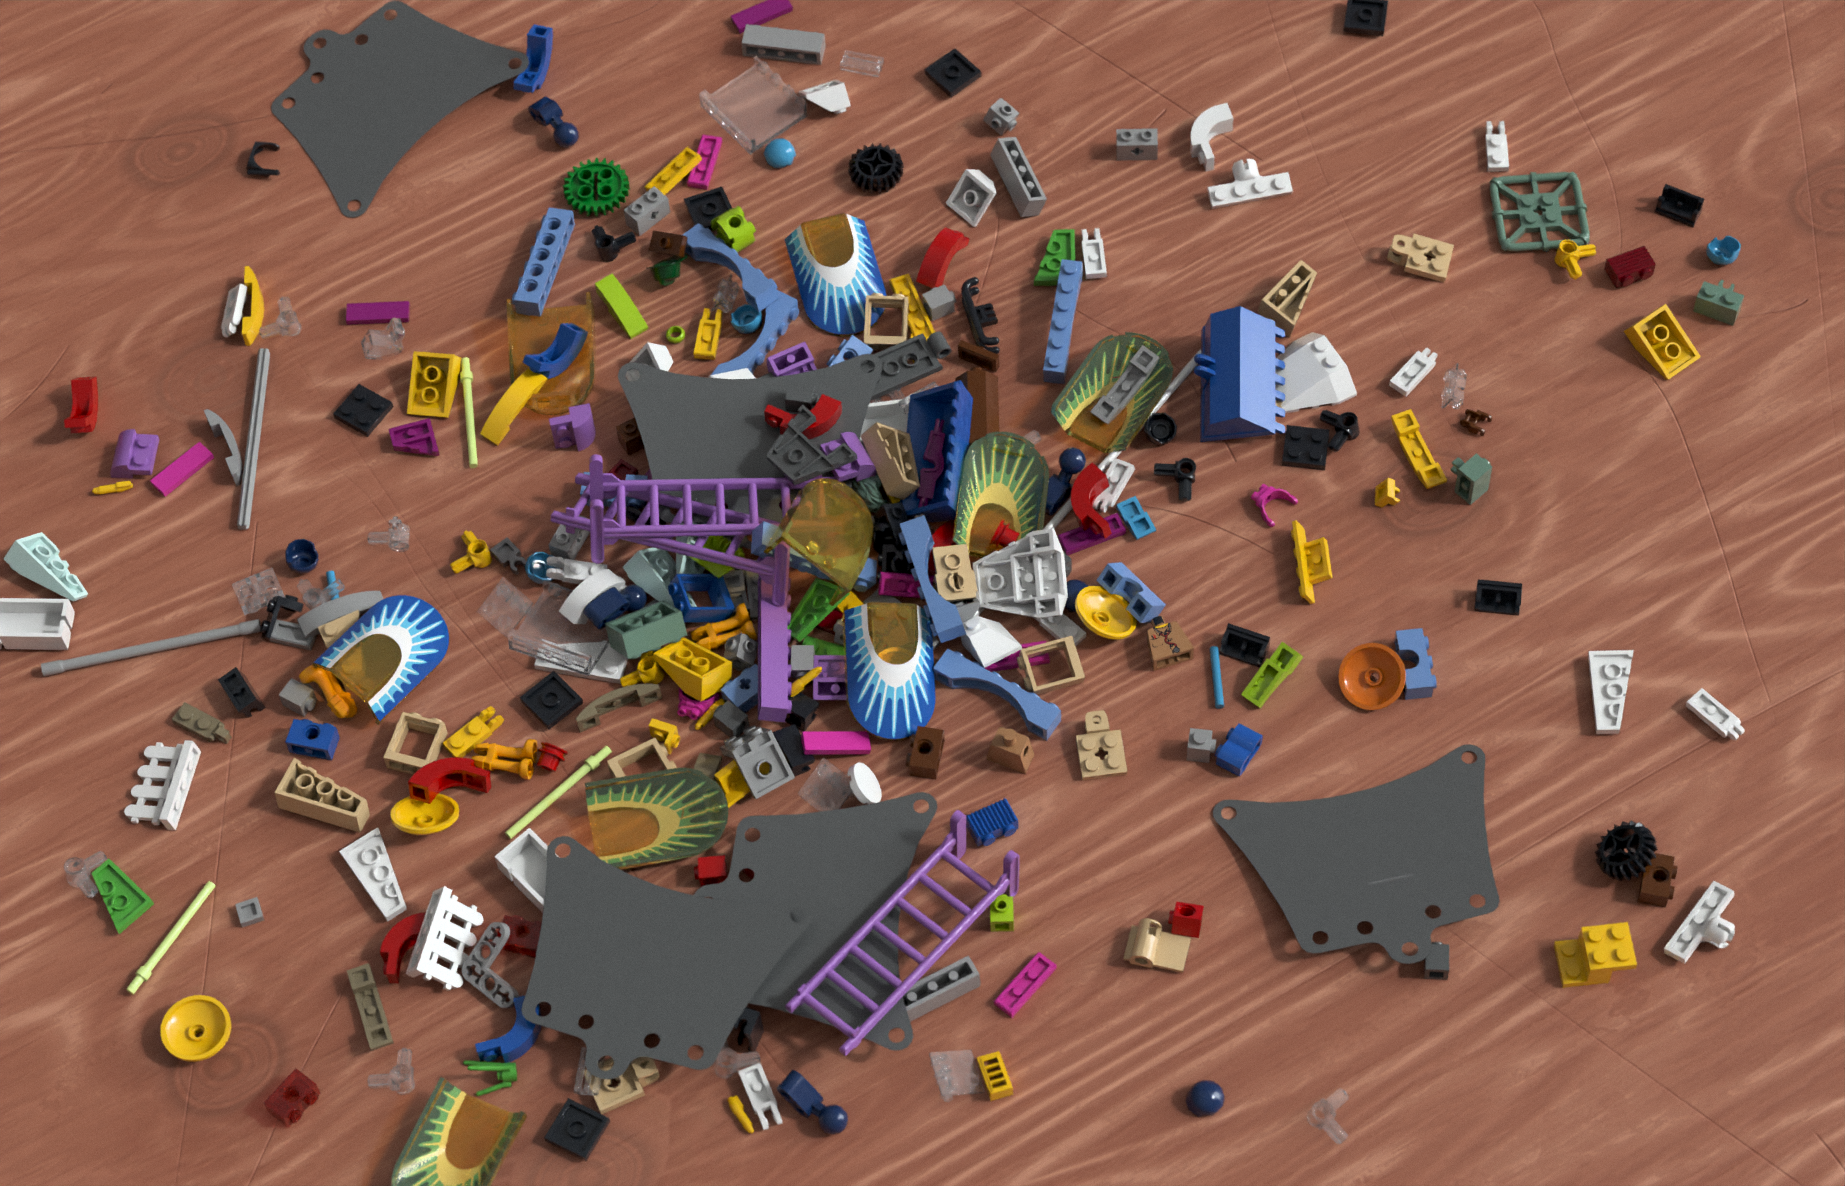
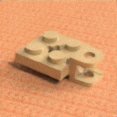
M1413 234L1412 238L1404 235H1395L1389 248L1387 259L1392 263L1405 266V272L1444 283L1454 245L1418 234ZM1425 255H1430L1433 258L1431 261H1428Z
M1105 711L1088 712L1085 717L1086 734L1076 735L1082 781L1127 775L1121 730L1109 731L1108 717ZM1099 750L1107 752L1108 755H1105L1104 760H1100L1099 756H1095Z
M649 1057L634 1059L621 1076L615 1078L616 1081L620 1080L616 1088L608 1087L611 1084V1079H600L593 1076L588 1070L583 1071L601 1114L645 1096L642 1088L654 1083L660 1077L653 1058ZM613 1058L598 1064V1067L603 1071L610 1070L614 1065Z

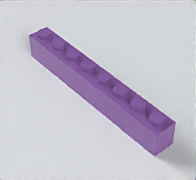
M758 576V720L785 722L786 715L791 713L792 701L788 700L792 687L791 682H788V678L791 676V665L788 664V660L791 658V647H788L791 639V629H787V625H790L791 612H787V608H790L791 595H787V600L783 606L774 605L772 602L773 585L765 583ZM788 578V591L790 590L791 578Z

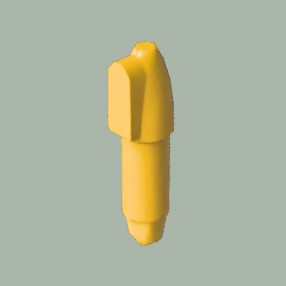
M122 481L116 484L103 485L94 488L92 492L100 495L124 492L133 488V483L131 481Z
M818 666L794 681L790 696L794 697L804 690L803 687L822 672V667Z
M724 699L716 701L709 707L695 724L696 730L704 727L713 718L717 707L725 704Z
M737 1095L730 1096L728 1104L731 1111L736 1115L744 1129L748 1133H753V1124L743 1110L744 1105Z

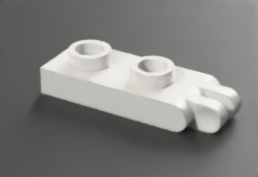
M241 283L229 290L221 325L222 335L226 338L236 332L237 325L243 318L242 310L247 299V286Z
M1426 348L1422 353L1417 351L1390 380L1389 386L1407 397L1434 368L1436 364L1435 359L1438 354L1433 352L1427 357L1431 352L1429 348Z
M1114 458L1106 472L1109 487L1095 499L1093 509L1097 510L1100 507V511L1105 513L1109 506L1113 507L1135 470L1133 464Z
M1703 688L1687 701L1686 707L1722 737L1728 736L1735 741L1739 738V735L1745 732L1744 728L1740 725V719Z

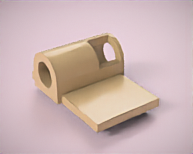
M967 544L933 547L932 553L936 570L933 578V588L948 602L976 599L978 590L974 570H971Z
M1144 918L1139 921L1138 926L1132 925L1124 960L1130 961V964L1153 968L1154 966L1183 973L1191 938L1162 932V925L1158 921ZM1150 923H1152V924L1156 925L1157 927H1149V926H1150Z

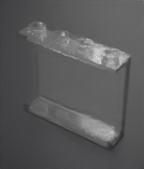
M757 56L754 57L755 65L714 93L710 94L706 89L699 93L701 107L749 154H752L807 117L806 101L802 97H798L790 85H786L779 74L773 73L765 61H761Z
M544 580L543 593L519 629H511L508 633L509 649L589 676L610 643L606 627L597 629L590 620L586 624H573L559 610L573 590Z

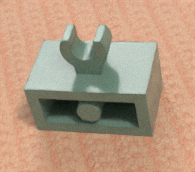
M1721 280L1718 286L1704 281L1697 295L1693 312L1733 326L1741 310L1744 295L1733 292L1734 284H1731L1728 289L1724 288V280Z
M1477 453L1466 463L1457 457L1452 462L1453 467L1451 468V471L1457 475L1454 492L1470 505L1488 490L1492 472L1490 462L1485 458H1481Z

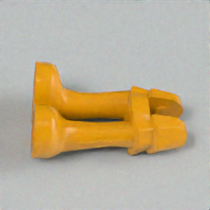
M745 603L737 606L735 616L720 622L707 623L705 626H700L691 632L692 640L698 641L696 644L710 651L712 649H719V646L724 645L728 638L740 633L748 635L754 641L757 640L756 632ZM741 627L733 632L717 636L718 633Z
M314 663L300 673L299 679L302 683L316 682L328 702L327 705L338 718H352L357 714L354 699H351L349 692L342 690L332 667L328 668Z
M528 739L522 748L506 747L496 743L489 744V742L475 744L474 752L484 756H473L471 759H474L475 767L488 769L492 772L494 770L508 771L519 774L522 779L529 780L534 773L533 763H536L537 741L536 739ZM498 757L518 759L521 761L513 762L498 759Z

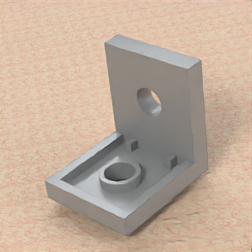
M755 725L750 726L743 731V735L738 738L732 736L724 741L725 745L719 747L724 756L735 760L754 799H758L795 778L770 729L756 727ZM763 762H768L770 770L767 774L762 775L759 771V766Z

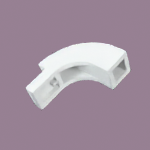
M1227 103L1207 109L1195 120L1192 126L1191 156L1192 158L1198 157L1199 163L1204 165L1206 172L1214 170L1215 157L1209 141L1218 134L1233 131V116Z
M609 569L598 571L586 578L573 590L559 612L573 624H586L589 620L583 613L586 606L612 587H616L621 593L627 587L625 585L626 582Z

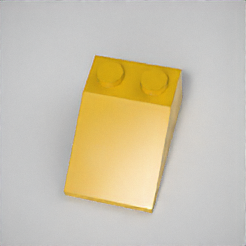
M1666 304L1656 308L1624 330L1634 348L1666 380H1669L1701 357Z
M413 351L407 414L449 418L459 380L460 357L454 354Z
M684 637L680 641L671 643L653 653V658L683 692L696 700L703 701L721 691L723 686L732 680L731 661Z

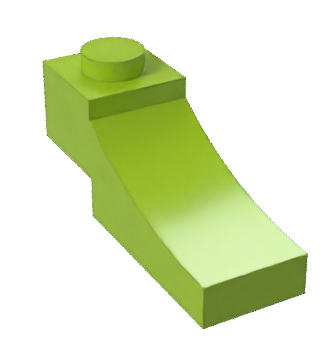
M1281 642L1271 658L1265 660L1241 695L1261 708L1289 674H1292L1303 656L1284 642Z

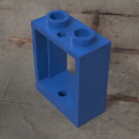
M676 574L668 585L669 595L672 597L675 608L682 612L684 622H720L729 619L735 611L723 576L718 578L713 574ZM686 591H708L713 607H691Z

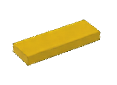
M686 147L644 186L645 190L648 192L655 186L666 195L702 161L701 156Z

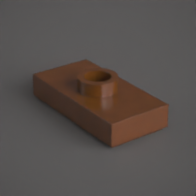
M653 230L649 251L683 257L688 237Z
M963 340L958 344L959 358L993 372H997L999 369L998 354Z

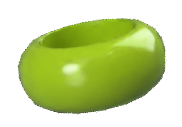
M672 326L667 330L666 338L671 343H680L685 338V331L680 326ZM674 332L681 333L680 336L675 338L670 336Z

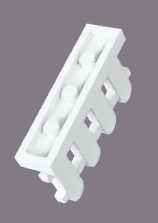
M185 740L184 744H177L176 747H166L162 742H157L156 746H148L144 750V755L151 761L149 765H143L138 769L137 773L144 782L143 785H135L131 790L132 796L137 799L136 805H128L124 811L132 823L138 824L139 820L152 821L153 825H159L162 822L167 830H176L201 754L200 749L193 741ZM159 761L171 762L170 767L157 766ZM152 781H165L164 786H151ZM146 800L158 801L157 806L144 805Z
M444 886L432 893L406 974L413 978L424 974L423 979L429 981L432 978L444 984L443 989L448 991L451 988H459L463 984L462 976L457 974L456 971L458 967H463L469 957L463 952L464 947H471L476 944L477 938L470 932L471 926L477 927L483 923V916L476 911V906L471 905L467 907L457 902L458 897L455 895L450 896L452 890ZM453 916L464 922L463 928L450 922L451 917ZM447 937L457 942V947L454 948L444 943V938ZM440 958L451 963L450 968L447 969L437 964V959Z

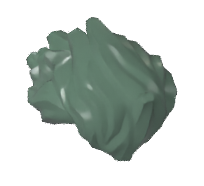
M878 474L860 481L852 478V488L855 492L852 495V498L855 499L852 503L860 509L876 513L880 506L890 503L882 498L879 491L882 482Z

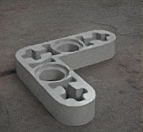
M493 922L487 927L462 967V975L498 1006L513 1008L515 1007L513 998L519 997L517 990L490 969L492 963L509 939L510 929L503 922ZM496 928L500 929L501 937H497ZM485 945L489 946L491 950L488 958H484L481 953ZM471 967H476L475 971L479 975H471L473 972L471 970ZM489 978H493L495 981V987L491 991L486 987V981ZM501 991L502 993L509 994L510 1002H505L506 997L497 993Z

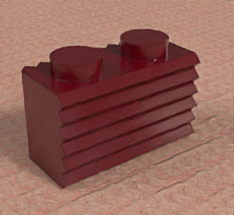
M1641 246L1606 259L1604 269L1616 288L1627 287L1634 281L1650 278L1654 274L1656 263L1646 247Z

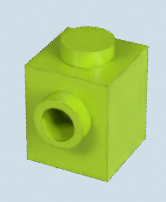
M1002 894L990 904L991 932L1014 931L1013 896Z

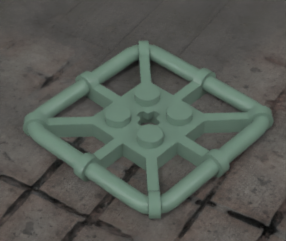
M1530 172L1527 175L1501 176L1490 180V195L1493 207L1492 218L1495 220L1501 249L1505 252L1549 251V249L1558 248L1563 240L1549 241L1546 234L1548 231H1560L1571 238L1566 240H1571L1578 246L1587 245L1590 242V232L1586 216L1587 205L1584 203L1581 184L1576 173L1536 174V172ZM1565 180L1554 192L1539 193L1537 182ZM1530 183L1532 194L1519 195L1504 184ZM1572 185L1576 205L1560 207L1558 198ZM1499 193L1515 202L1517 210L1504 211L1501 209ZM1541 210L1543 211L1542 215H1538V213L1534 211ZM1578 215L1581 233L1564 224L1562 216ZM1519 219L1520 227L1509 239H1506L1503 220ZM1539 232L1541 241L1516 243L1524 233Z

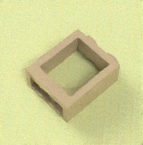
M880 293L866 295L864 343L873 350L883 351L907 340L908 297H904L902 294L883 296ZM872 307L903 308L901 336H871Z
M1072 636L1021 649L1020 657H1017L1020 670L1024 669L1026 678H1023L1026 690H1030V692L1037 695L1083 683L1085 679ZM1064 649L1072 677L1037 686L1028 658Z
M402 712L383 757L387 768L414 775L423 766L436 761L448 734L445 723L438 718L429 719L422 717L418 713ZM409 729L435 735L425 760L399 753Z
M656 738L648 740L607 761L609 772L615 781L627 779L622 768L652 753H656L666 770L665 772L678 769L673 760L669 762L666 757L668 752L664 744L659 745Z

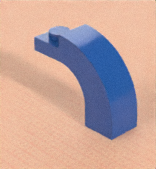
M534 24L527 33L526 56L528 57L529 65L514 81L515 90L533 93L535 89L541 88L550 64L553 28Z
M561 323L550 347L541 354L525 355L523 363L528 365L531 371L541 373L547 379L556 377L565 371L576 359L589 332L573 323Z
M525 995L513 998L516 1009V1022L507 1034L475 1044L480 1061H493L499 1056H503L505 1063L512 1062L524 1055L533 1046L540 1033L541 1025L531 1023L523 1016L522 1005ZM538 1004L535 1011L537 1015L542 1017L540 1005Z

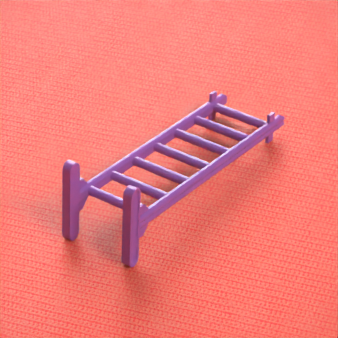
M595 454L589 458L591 560L596 564L604 561V545H613L621 537L752 535V530L761 524L758 518L757 490L781 489L783 523L770 524L782 527L788 535L816 534V540H825V534L841 533V522H826V516H824L822 488H837V479L835 477H822L821 474L797 485L792 484L786 477L620 480L612 473H603V459L600 455ZM790 489H813L816 522L792 523ZM715 490L717 524H692L691 491ZM724 490H748L750 524H726ZM649 491L650 525L626 526L625 492ZM658 491H682L684 525H659ZM616 495L617 522L613 519L603 518V499H613Z
M579 472L575 477V483L587 487L574 508L567 507L566 513L554 510L551 514V522L566 525V532L571 534L575 533V528L590 531V519L579 517L590 499V475ZM649 491L625 492V498L627 496L648 502L634 524L645 525L650 517ZM658 492L659 505L679 509L670 525H680L683 521V498ZM617 496L604 515V519H613L617 512ZM692 501V513L710 517L706 524L717 523L716 506ZM800 501L796 508V518H792V523L811 522L812 506L808 501ZM725 509V521L736 524H750L749 514ZM758 517L759 523H762L763 521L767 523H783V521L777 522ZM810 534L789 535L795 542L809 551ZM735 535L725 553L703 548L709 536H699L694 545L671 540L673 537L620 538L757 573L765 583L773 585L772 602L774 605L783 606L787 600L790 543L786 539H780L777 542L774 557L767 556L763 559L758 557L757 561L734 555L745 535Z
M959 810L955 811L950 818V833L945 837L943 843L806 984H803L798 989L797 994L785 1005V1009L792 1013L799 1005L802 1006L805 1002L849 1037L839 1048V1052L846 1056L861 1043L866 1034L998 896L1005 894L1014 897L1019 890L1020 856L1013 850H1010L1003 859V875L995 886L959 860L966 852V815ZM941 858L988 892L973 909H970L926 875ZM918 882H921L965 916L950 933L946 932L903 899ZM896 905L942 940L927 957L923 956L880 922ZM873 929L919 964L903 982L857 947ZM849 953L896 988L880 1006L834 971ZM826 977L872 1012L871 1016L860 1027L854 1030L810 995Z

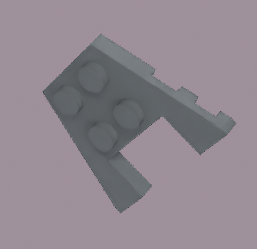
M804 405L800 406L796 417L788 423L787 430L778 437L766 454L767 460L794 485L858 459L857 454L845 443H842L826 456L801 432L816 421V417Z

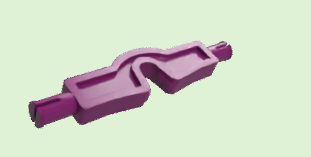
M940 419L935 420L934 431L931 430L923 459L933 463L935 468H922L920 471V487L917 493V498L920 499L918 508L923 505L927 506L928 501L932 500L936 481L941 476L944 468L942 449L945 433H942L945 421L943 419L941 421Z

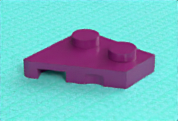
M430 418L389 429L394 451L431 456L440 455Z

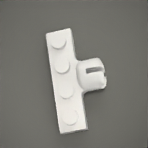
M1246 159L1247 163L1245 164L1243 160L1237 161L1232 167L1234 182L1208 187L1207 191L1211 208L1215 209L1292 194L1293 190L1289 173L1260 176L1254 159Z
M1713 881L1665 946L1664 953L1685 964L1702 941L1709 942L1718 948H1726L1729 944L1725 941L1731 942L1735 934V926L1733 923L1721 918L1720 915L1734 897V891Z

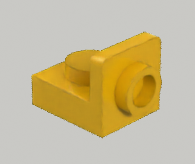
M652 718L649 724L651 736L658 741H665L664 746L668 754H671L673 748H677L680 742L677 726Z

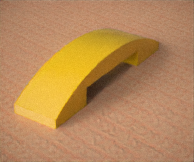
M245 266L244 284L247 286L248 295H252L251 317H243L242 336L245 345L250 346L257 337L262 325L264 302L254 272L249 266Z
M529 368L524 371L499 400L480 434L498 446L509 432V425L530 397L538 393L547 381V377L541 373H535Z
M1409 409L1392 415L1391 420L1400 445L1421 483L1426 489L1446 483L1447 478L1439 463H1435L1419 432L1420 426L1412 410Z

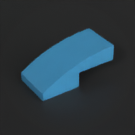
M1136 496L1116 504L1119 515L1136 540L1156 532V528L1147 511H1143Z

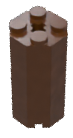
M973 367L970 371H966L955 378V381H962L973 397L969 448L985 436L1000 434L998 376L980 367Z

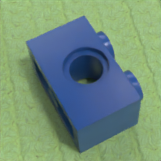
M293 719L285 743L290 753L332 761L340 736L337 728L329 723L318 724L308 719Z

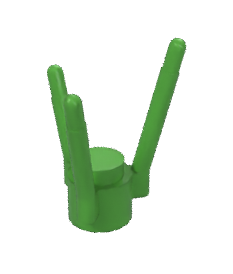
M463 1061L464 1065H472L467 1067L468 1070L497 1071L498 1080L503 1081L500 1084L476 1092V1096H481L501 1088L512 1087L511 1082L517 1081L516 1062Z

